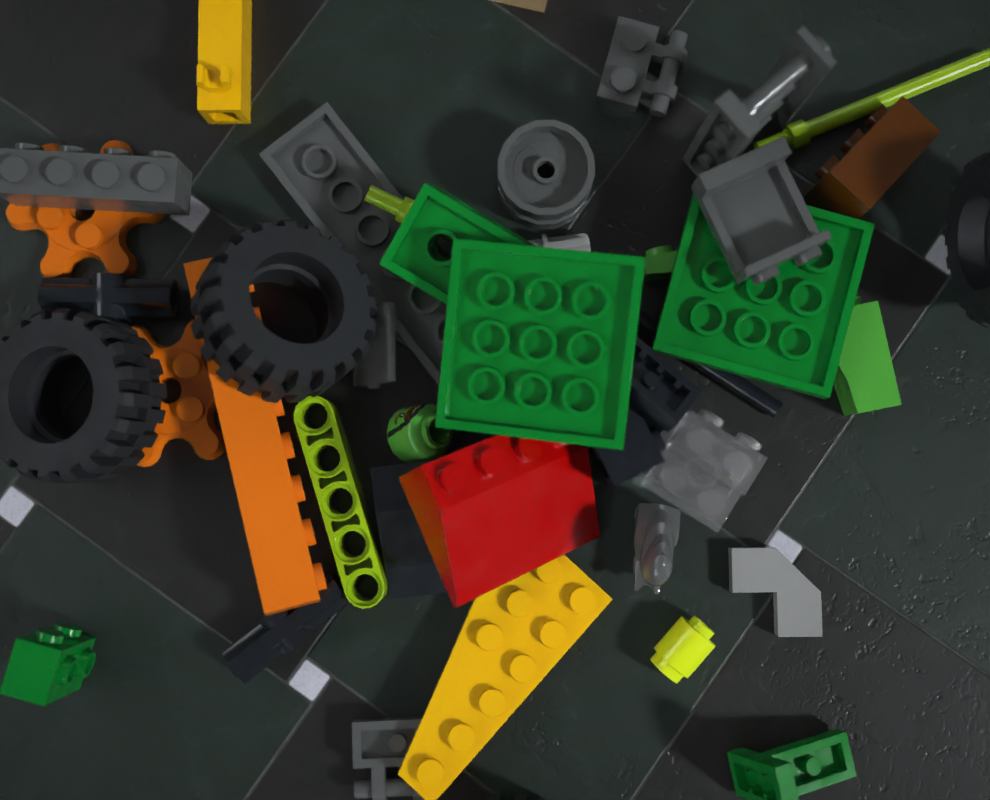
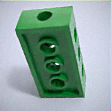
M424 183L379 264L447 305L451 259L442 257L436 249V242L441 234H446L452 239L526 246L536 245L435 184Z

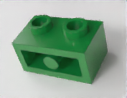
M56 622L55 626L37 628L36 632L16 638L0 694L40 706H46L79 690L83 678L90 674L95 663L96 652L92 651L96 637L82 634L83 628L78 625Z

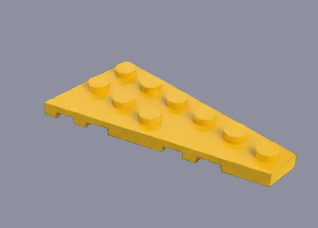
M562 555L475 598L398 770V775L424 800H437L613 599L566 555Z

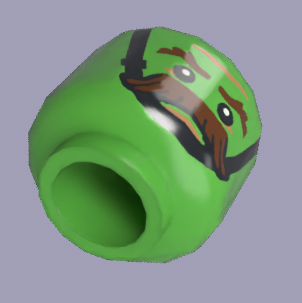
M430 403L407 406L393 414L388 423L387 438L392 452L398 459L407 463L436 460L446 454L451 446L453 429L435 427L436 405Z

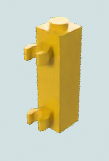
M199 0L198 64L196 65L197 111L208 124H251L252 0Z

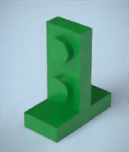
M839 729L827 731L762 753L744 747L727 751L736 796L745 800H799L798 796L857 776L847 731Z

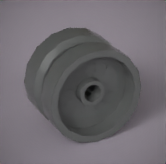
M554 119L534 120L518 127L504 141L498 157V195L506 212L518 223L540 230L556 229L571 222L584 209L595 177V158L587 139L573 126ZM545 173L547 178H542L538 174Z

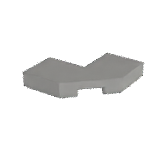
M728 547L729 591L732 593L773 592L775 636L823 637L821 591L775 547Z

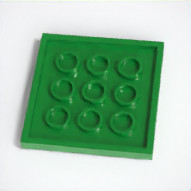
M692 194L651 349L662 355L821 399L830 398L875 223L806 205L819 232L828 230L832 239L819 247L822 255L797 267L793 260L778 266L779 275L754 286L751 279L737 285L694 194Z
M453 238L435 427L623 450L646 257Z

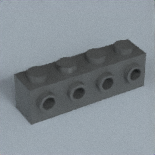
M16 143L15 149L0 148V197L16 206L172 215L190 214L193 173L173 153L155 150L150 151L149 156H133L130 151L124 149L106 148L104 149V154L88 153V150L70 145L60 146L59 151H46L43 147L30 143Z

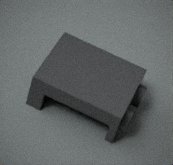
M784 136L699 174L691 186L693 194L737 285L749 279L752 280L754 286L779 275L778 266L791 260L794 261L796 267L822 255L819 247L832 239L828 230L819 232L785 163V160L792 152Z

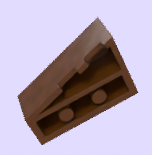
M903 96L890 109L882 104L863 123L869 130L864 134L858 129L839 148L844 153L842 158L840 159L833 154L815 172V175L820 180L803 196L805 204L852 218H861L933 142L941 131Z

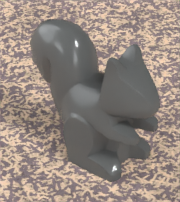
M639 503L634 514L636 519L634 533L635 556L633 559L635 591L647 585L657 595L660 592V586L669 579L673 568V551L679 537L681 510L656 503Z

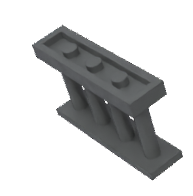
M805 26L800 28L759 88L746 99L742 97L737 98L729 89L713 103L682 161L698 176L703 172L741 156L759 130L769 121L780 132L837 63L832 57L828 44L821 37L812 35Z

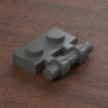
M618 16L595 102L636 113L640 97L652 100L649 111L651 115L659 118L666 117L669 103L675 101L678 87L675 85L678 70L685 65L688 51L685 49L688 34L681 30H673L668 44H658L655 42L659 26ZM650 61L662 64L657 81L645 79Z
M422 717L360 719L352 721L353 769L371 768V780H355V799L372 798V800H387L388 797L413 796V800H424L402 778L387 779L386 767L401 766Z

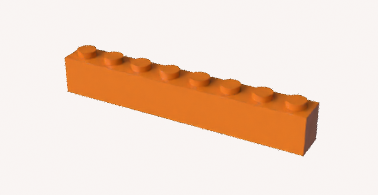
M212 258L183 263L191 299L197 292L195 286L201 274ZM254 284L250 285V292H255ZM259 306L253 307L254 312L263 324ZM201 339L202 346H203V345L205 344V342H204L203 339ZM214 360L206 362L264 614L268 616L320 602L319 591L327 589L321 562L312 564L308 546L316 545L311 519L301 520L297 503L306 501L300 474L291 476L287 459L295 458L290 433H280L277 417L285 415L282 399L277 403L263 401L261 399L262 393L258 391L248 396L238 391L240 384L230 377L225 382L216 374L220 367Z

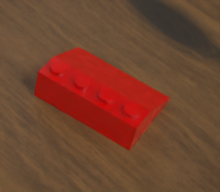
M495 435L421 465L399 477L454 608L600 537L588 446Z

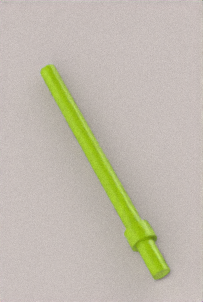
M990 48L807 122L800 119L785 125L782 132L755 142L754 149L783 136L791 150L805 146L811 142V138L870 115L882 104L886 107L892 106L902 96L906 99L912 98L990 66Z

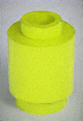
M695 615L689 621L681 616L654 647L656 653L650 660L665 676L678 684L683 677L689 678L716 647L710 640L715 633Z

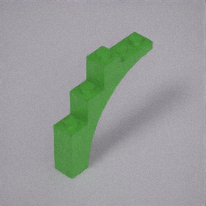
M671 245L647 250L643 282L669 280L677 250L672 251ZM861 296L855 299L834 380V387L844 416L902 405L879 302L877 300L862 303Z

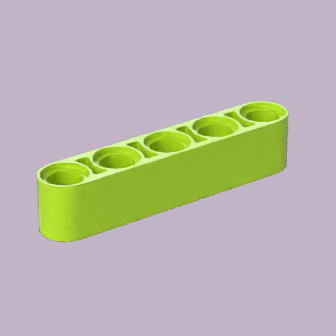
M308 396L296 405L293 413L294 423L344 593L348 601L355 607L362 609L371 608L377 605L387 594L388 582L384 561L344 426L336 405L319 396ZM316 405H323L327 411L326 423L318 429H313L307 420L308 412ZM333 446L340 454V462L334 470L326 471L322 468L319 457L325 448ZM340 488L349 491L353 499L351 509L344 514L336 511L332 505V496ZM356 531L364 537L366 546L361 555H352L346 550L344 539L348 532ZM367 574L376 579L378 583L376 596L368 598L358 592L356 583L360 575Z

